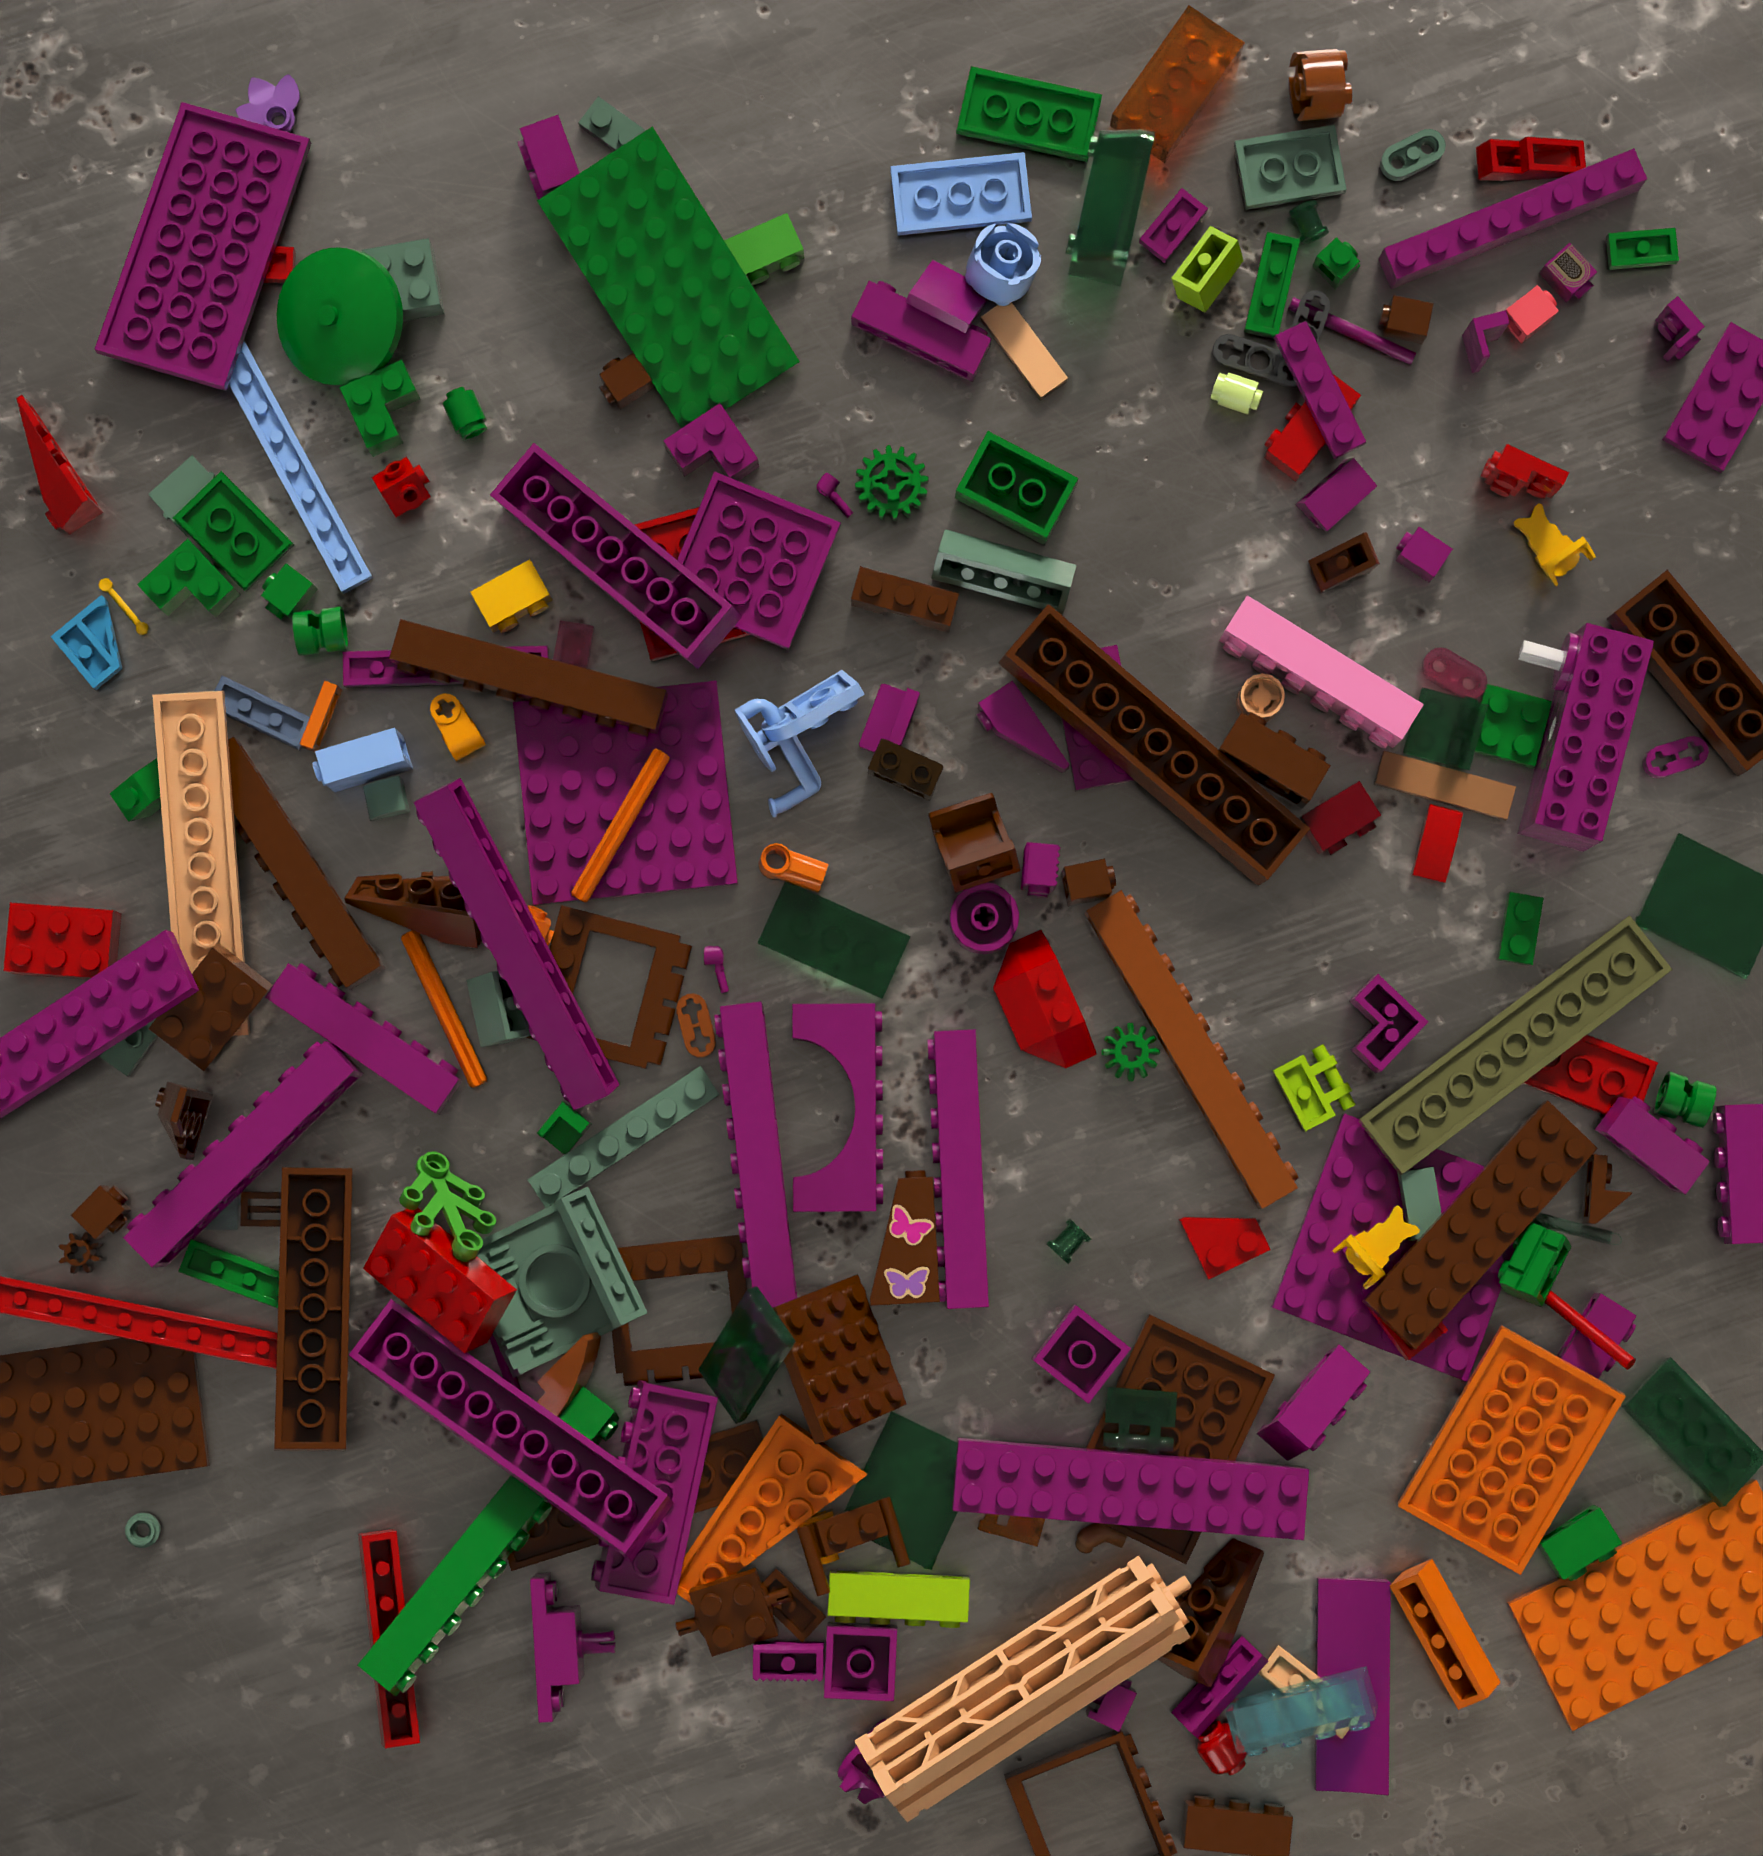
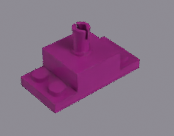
M551 1572L536 1573L530 1579L539 1723L553 1722L558 1713L561 1712V1707H564V1688L557 1685L579 1684L585 1675L584 1654L616 1652V1642L601 1643L614 1641V1630L583 1633L580 1605L553 1607L555 1602L558 1601L557 1580L551 1581Z

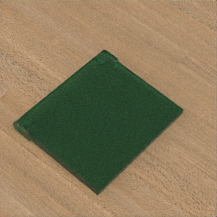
M1678 833L1643 906L1635 918V922L1638 926L1747 979L1763 945V874Z
M891 1411L863 1470L867 1475L857 1483L844 1512L890 1496L909 1559L923 1566L924 1569L932 1570L937 1560V1555L958 1511L952 1510L957 1442ZM888 1535L872 1540V1542L892 1551Z

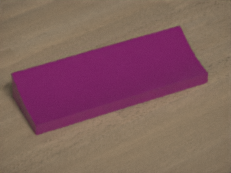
M1317 1578L1316 1675L1363 1712L1343 1739L1315 1719L1316 1791L1353 1792L1389 1796L1391 1588L1389 1585L1391 1582L1387 1579ZM1317 1685V1701L1321 1696L1329 1697L1331 1700L1330 1708L1345 1723L1353 1712ZM1317 1705V1711L1323 1713L1325 1710H1321Z

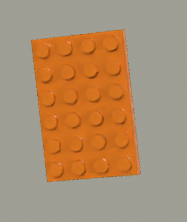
M1501 1325L1398 1501V1507L1521 1575L1626 1396L1614 1387Z

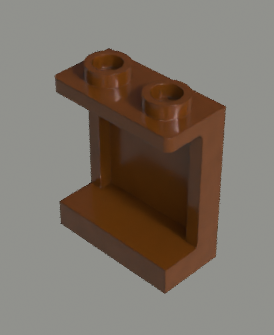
M993 793L975 797L928 814L935 841L955 893L1021 871L1012 839L1008 837Z

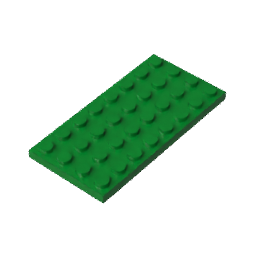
M653 126L537 200L634 355L652 379L653 385L681 428L719 403L724 409L729 408L800 362Z

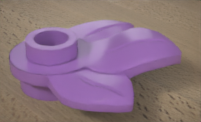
M287 74L275 87L265 80L252 77L248 87L250 103L236 108L238 117L290 133L295 125L293 111L300 101V92L295 80ZM283 116L285 118L284 122L281 125L273 124L275 117Z

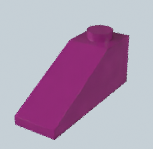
M1013 680L978 703L980 712L976 716L987 732L992 729L999 738L1061 773L1069 769L1070 764Z

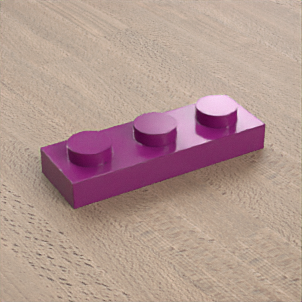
M1241 1636L1230 1648L1227 1658L1211 1688L1198 1683L1171 1713L1198 1739L1269 1661L1249 1641Z

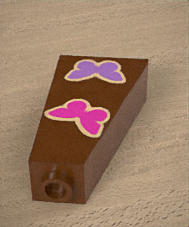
M925 1170L905 1171V1178H898L870 1296V1306L940 1302L933 1177H926Z

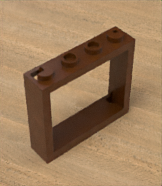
M1121 1729L1119 1732L1113 1730L1004 1774L1035 1856H1051L1022 1781L1113 1744H1116L1158 1849L1159 1853L1153 1856H1172L1178 1853L1171 1834L1163 1835L1159 1822L1165 1819L1158 1801L1150 1802L1145 1789L1152 1786L1145 1768L1137 1769L1132 1756L1139 1753L1131 1734L1124 1736Z

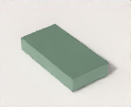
M1434 1167L1408 1170L1402 1175L1397 1172L1405 1222L1416 1225L1420 1229L1417 1235L1408 1237L1409 1241L1418 1240L1441 1215Z

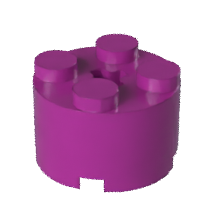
M986 882L960 892L952 904L949 917L950 929L960 946L976 954L997 952L1008 945L1016 933L1019 924L1017 903L1005 889L994 883ZM981 910H986L987 916H993L994 920L989 921L988 927H982L981 922H976L974 919L979 917Z

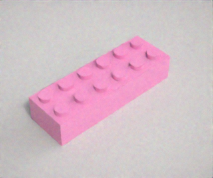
M1248 595L1219 640L1224 644L1223 649L1230 655L1239 659L1241 656H1244L1254 662L1252 667L1256 671L1275 675L1283 680L1281 684L1285 689L1297 695L1299 692L1304 693L1312 698L1310 703L1314 707L1326 713L1328 710L1333 711L1341 716L1339 721L1343 725L1355 731L1359 727L1370 734L1368 739L1384 749L1387 745L1393 749L1403 739L1424 705Z

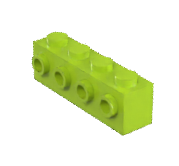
M830 1570L828 1616H835V1622L855 1623L856 1617L870 1618L869 1623L888 1625L891 1619H905L904 1625L925 1626L926 1620L940 1621L939 1626L945 1628H960V1622H968L969 1576Z

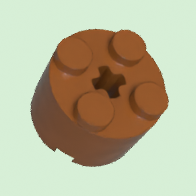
M1325 49L1294 52L1289 67L1296 66L1295 76L1289 77V95L1293 113L1300 114L1297 120L1308 121L1341 117L1344 113L1345 104H1351L1352 87L1350 83H1346L1345 71L1348 67L1346 51Z

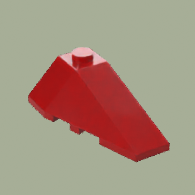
M20 395L16 398L42 498L49 511L45 512V515L56 530L62 528L70 535L101 515L103 511L31 403L23 395Z

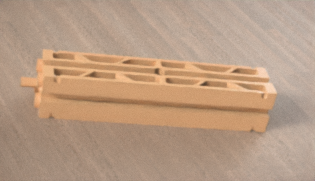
M1137 1556L1129 1561L1125 1568L1115 1570L874 1727L871 1733H865L854 1740L866 1763L870 1766L885 1797L897 1808L906 1822H909L917 1817L921 1810H927L1171 1651L1174 1645H1180L1191 1638L1184 1625L1189 1623V1620L1175 1599L1192 1588L1186 1576L1184 1575L1166 1586L1154 1565L1151 1563L1146 1567L1141 1558Z

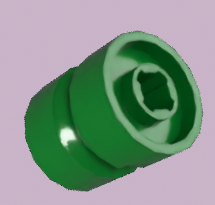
M341 606L324 608L320 614H316L313 610L293 612V633L299 656L318 654L321 648H325L327 652L348 650L347 625Z
M1668 1071L1660 1084L1655 1100L1654 1112L1670 1119H1676L1678 1116H1681L1683 1123L1703 1128L1713 1110L1717 1091L1716 1086L1698 1080L1691 1084L1688 1077Z

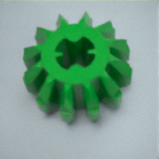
M1127 1023V1035H1124L1122 1029L1116 1026L1113 1030L1119 1040L1117 1041L1111 1036L1104 1038L1107 1044L1113 1046V1049L1101 1050L1102 1056H1113L1112 1060L1105 1063V1068L1109 1069L1117 1064L1119 1068L1116 1070L1114 1077L1119 1079L1125 1069L1127 1070L1129 1082L1135 1079L1134 1069H1137L1142 1078L1147 1077L1148 1074L1143 1064L1153 1069L1156 1068L1157 1063L1148 1058V1056L1160 1054V1049H1149L1148 1047L1149 1044L1157 1040L1156 1036L1152 1035L1144 1040L1142 1037L1147 1030L1145 1026L1140 1027L1137 1035L1134 1034L1133 1023ZM1126 1043H1133V1049H1139L1140 1053L1139 1056L1136 1055L1134 1057L1135 1061H1128V1056L1122 1055V1048H1127Z

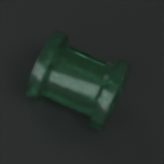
M1316 200L1302 203L1289 211L1290 218L1295 219L1300 230L1301 237L1299 239L1302 245L1317 241L1329 233L1328 227L1322 225L1317 213L1319 205Z
M1071 1219L1066 1221L1067 1226L1053 1241L1050 1240L1047 1243L1067 1264L1072 1261L1071 1257L1084 1242L1089 1243L1092 1240Z

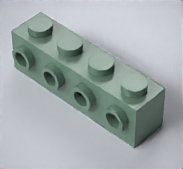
M945 529L931 579L1044 609L1049 604L1063 615L1077 565Z

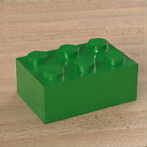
M987 431L956 489L955 499L1045 546L1070 500L1079 478Z

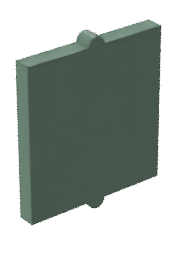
M191 455L148 495L164 511V518L171 519L187 536L188 533L173 517L215 477V474L213 472L208 473L196 458Z

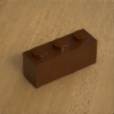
M1194 1796V1801L1185 1800L1181 1844L1186 1849L1249 1856H1289L1293 1816L1289 1811H1285V1806L1279 1804L1265 1803L1262 1809L1250 1807V1802L1231 1799L1229 1800V1805L1215 1803V1798Z

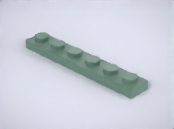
M699 1066L527 1180L545 1208L555 1204V1201L575 1191L720 1094L703 1068Z

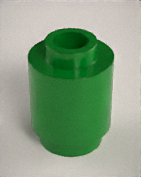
M459 387L446 394L447 399L442 405L455 433L460 434L462 440L474 438L487 430L485 425L487 419L473 390H465V387Z

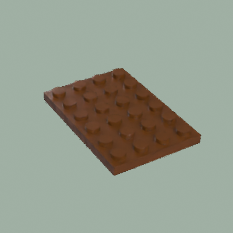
M1149 1314L1086 1448L1235 1461L1275 1374ZM1103 1524L1184 1564H1187L1201 1534L1199 1531Z
M117 1338L0 1355V1496L210 1466L196 1353Z

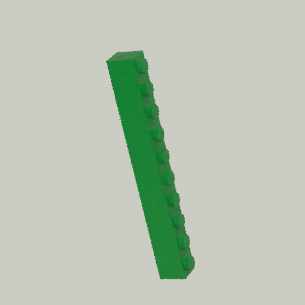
M584 1386L559 1416L561 1420L597 1445L602 1440L607 1441L618 1428L616 1422L619 1420V1416ZM511 1475L357 1666L393 1695L397 1696L400 1691L402 1693L406 1692L416 1680L417 1676L414 1673L423 1663L428 1664L439 1651L437 1645L446 1634L448 1636L452 1635L462 1622L460 1616L468 1606L473 1608L481 1600L485 1593L483 1588L491 1578L495 1580L502 1574L507 1566L505 1560L513 1550L517 1552L526 1544L530 1537L528 1532L536 1522L540 1524L547 1518L552 1510L551 1503Z

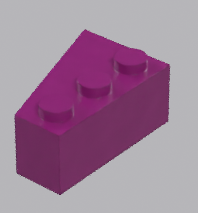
M1340 1344L1335 1346L1323 1356L1302 1380L1301 1386L1289 1401H1284L1278 1408L1280 1412L1272 1422L1266 1426L1263 1425L1256 1434L1286 1461L1291 1460L1308 1449L1312 1452L1315 1451L1326 1438L1323 1431L1329 1424L1332 1426L1336 1425L1347 1412L1343 1407L1350 1398L1354 1401L1365 1390L1367 1385L1363 1381L1370 1374V1371Z

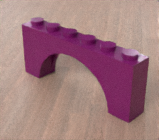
M875 1003L792 1004L793 1040L810 1042L829 1052L845 1070L851 1082L855 1099L853 1127L842 1151L831 1163L819 1171L805 1176L793 1177V1212L876 1211V1204H883V1184H876V1170H883V1149H876V1135H883V1115H876V1101H883V1080H876V1066H882V1046H875V1032H882V1011H875Z

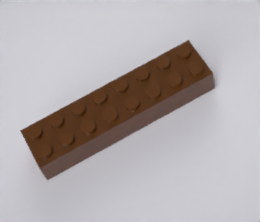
M282 1167L274 1451H346L352 1168Z

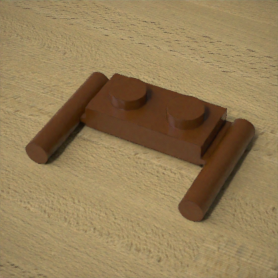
M890 1496L796 1528L817 1596L830 1593L821 1557H826L888 1535L897 1568L911 1564Z

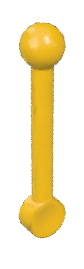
M108 578L101 579L99 581V588L103 592L108 593L134 623L136 632L139 635L147 634L149 631L148 624L141 622L113 589L114 586L111 580Z

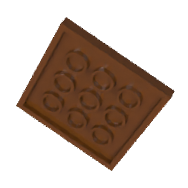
M858 1274L765 1310L815 1444L827 1441L906 1405L902 1387L897 1380L890 1355L885 1348L878 1329V1323L873 1316L866 1297V1291L861 1284Z

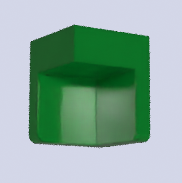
M562 1101L537 1134L547 1140L561 1153L567 1154L592 1123L576 1110H573L566 1102Z

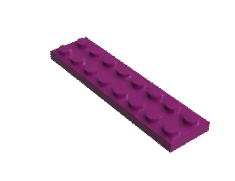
M164 930L0 1037V1119L199 991L173 932Z

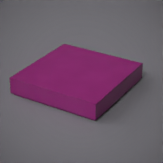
M932 260L909 292L905 302L966 333L988 299L978 294L966 282L965 276Z

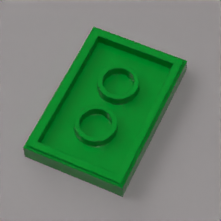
M222 471L173 517L245 592L294 546L289 538Z

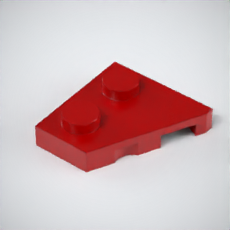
M1183 1217L1179 1219L1208 1280L1271 1250L1256 1218Z

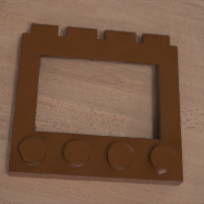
M561 905L549 949L572 994L589 931L656 948L630 1047L598 1038L596 1040L606 1059L647 1069L648 1063L661 1066L667 1042L654 1038L656 1033L669 1036L676 1009L663 1006L664 1000L678 1003L684 976L672 973L673 967L687 968L692 946L680 943V935ZM532 1036L526 1037L527 1039L534 1040Z
M739 1235L617 1248L633 1281L727 1271L734 1340L632 1351L629 1323L612 1330L616 1374L623 1373L624 1386H635L639 1380L649 1383L648 1370H654L655 1383L683 1380V1366H688L690 1379L718 1377L717 1363L723 1362L724 1376L749 1373L748 1360L754 1359V1351L750 1332V1313H748L746 1297L747 1283L746 1278H744L742 1257H744L743 1244L740 1243Z

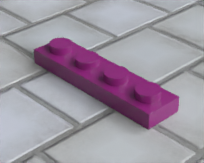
M1304 321L1275 335L1274 340L1333 458L1336 459L1365 445L1367 441L1307 322Z

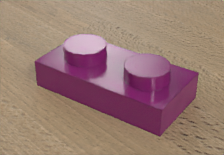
M1181 188L1141 236L1139 243L1162 262L1166 263L1207 213L1208 208Z

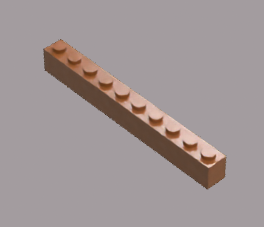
M1122 890L1086 910L1084 915L1258 1209H1264L1296 1190L1298 1187L1294 1181L1299 1179L1291 1163L1289 1161L1283 1163L1277 1151L1281 1147L1271 1131L1265 1133L1259 1121L1263 1120V1116L1253 1101L1248 1104L1243 1096L1242 1091L1246 1088L1236 1072L1230 1074L1224 1064L1228 1057L1218 1042L1213 1044L1206 1032L1210 1030V1027L1201 1012L1195 1015L1189 1005V1002L1193 999L1184 983L1178 985L1171 973L1175 971L1171 960L1166 953L1160 955L1154 946V943L1158 940L1148 923L1143 926L1136 914L1140 912L1136 901L1131 894L1125 896Z

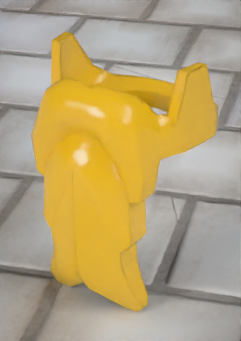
M1540 503L1534 506L1530 518H1518L1513 523L1527 537L1528 545L1537 555L1535 559L1539 567L1545 572L1555 587L1558 585L1556 577L1565 575L1577 565L1580 558L1579 553H1583L1590 561L1596 558L1584 536L1576 542H1573L1567 535L1563 536L1557 526L1548 521L1543 505Z
M1395 1206L1390 1216L1383 1223L1375 1224L1368 1232L1364 1230L1356 1236L1350 1234L1332 1251L1337 1253L1347 1247L1346 1257L1354 1268L1363 1275H1372L1363 1285L1365 1289H1368L1385 1275L1382 1268L1390 1260L1388 1256L1399 1249L1400 1243L1404 1239L1417 1235L1420 1229L1416 1225L1404 1222L1403 1210L1400 1206Z

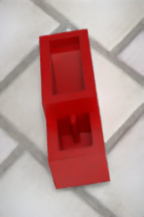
M1525 137L1520 141L1489 139L1476 147L1478 180L1524 181L1555 179L1586 168L1583 140Z

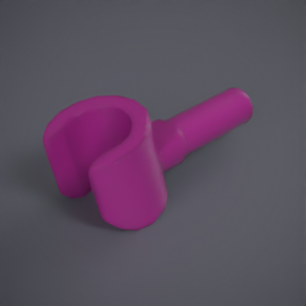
M825 473L817 483V491L834 502L848 518L853 514V511L842 500L840 495L834 492L840 482L829 473Z
M706 946L704 948V965H715L720 992H728L729 988L723 966V950L719 946Z

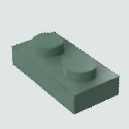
M599 96L578 122L580 128L612 151L617 150L646 131Z

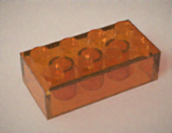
M1188 5L1112 113L1110 126L1166 163L1241 56L1245 42Z

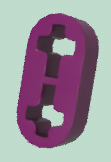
M1689 736L1657 746L1644 755L1642 761L1643 769L1650 777L1657 779L1695 768L1707 759L1709 754L1708 745L1700 737ZM1688 743H1690L1692 748L1698 747L1700 751L1695 756L1696 761H1693L1691 756L1680 759L1678 753L1688 749ZM1657 753L1660 758L1672 757L1673 761L1665 764L1663 771L1659 767H1653L1651 761L1656 759L1655 754Z

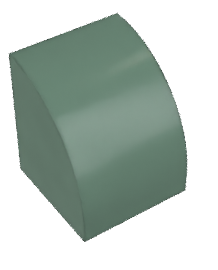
M400 776L378 780L363 787L370 821L410 813L404 780Z

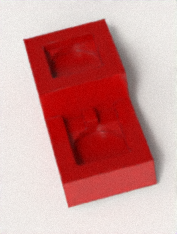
M1429 804L1420 834L1421 840L1413 864L1412 875L1446 883L1463 812Z

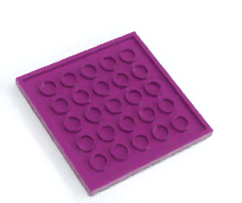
M717 681L657 687L666 690L668 697L658 734L649 732L648 737L629 733V727L616 724L615 728L598 725L595 723L596 718L583 715L582 719L571 718L563 715V709L550 706L549 710L546 711L529 706L530 700L513 702L534 906L580 901L572 896L571 891L654 749L665 752L670 757L669 762L589 900L738 884Z
M1344 1113L1341 1116L1271 1307L1403 1357L1370 1310L1362 1302L1383 1277L1368 1289H1365L1363 1285L1372 1275H1363L1354 1268L1346 1257L1347 1247L1337 1253L1332 1251L1350 1234L1356 1236L1364 1230L1368 1232L1377 1223H1383L1390 1216L1395 1206H1400L1403 1210L1397 1171L1358 1122L1359 1119ZM1435 1149L1409 1170L1434 1167L1442 1214L1484 1166ZM1408 1238L1404 1239L1400 1243L1399 1249L1388 1256L1390 1260L1382 1268L1385 1275L1417 1240L1409 1241ZM1513 1243L1442 1320L1448 1331L1412 1357L1410 1361L1460 1380L1468 1381L1502 1288L1499 1284L1498 1273L1502 1263L1505 1260L1510 1261L1515 1251Z

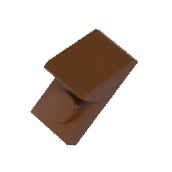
M1367 532L1308 560L1321 592L1328 591L1354 577L1367 575L1380 564Z
M1592 1154L1587 1160L1582 1224H1597L1632 1194V1192L1605 1190L1606 1184H1610L1612 1179V1164L1607 1163L1608 1155Z

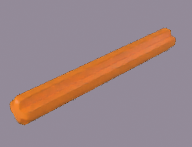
M654 749L651 752L572 889L571 894L576 899L585 903L589 901L669 762L670 757L665 752L659 749Z
M413 930L408 931L401 936L403 945L471 1088L479 1087L487 1082L485 1072L420 933Z

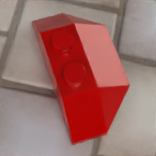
M1042 930L1011 942L993 989L1020 1050L1065 1069L1097 1055L1083 1015L1058 959Z

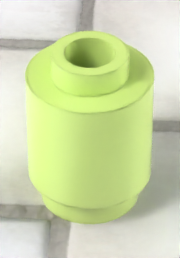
M1230 372L1227 375L1219 373L1212 390L1211 399L1218 401L1217 405L1248 415L1251 409L1257 411L1263 391L1258 389L1259 382Z

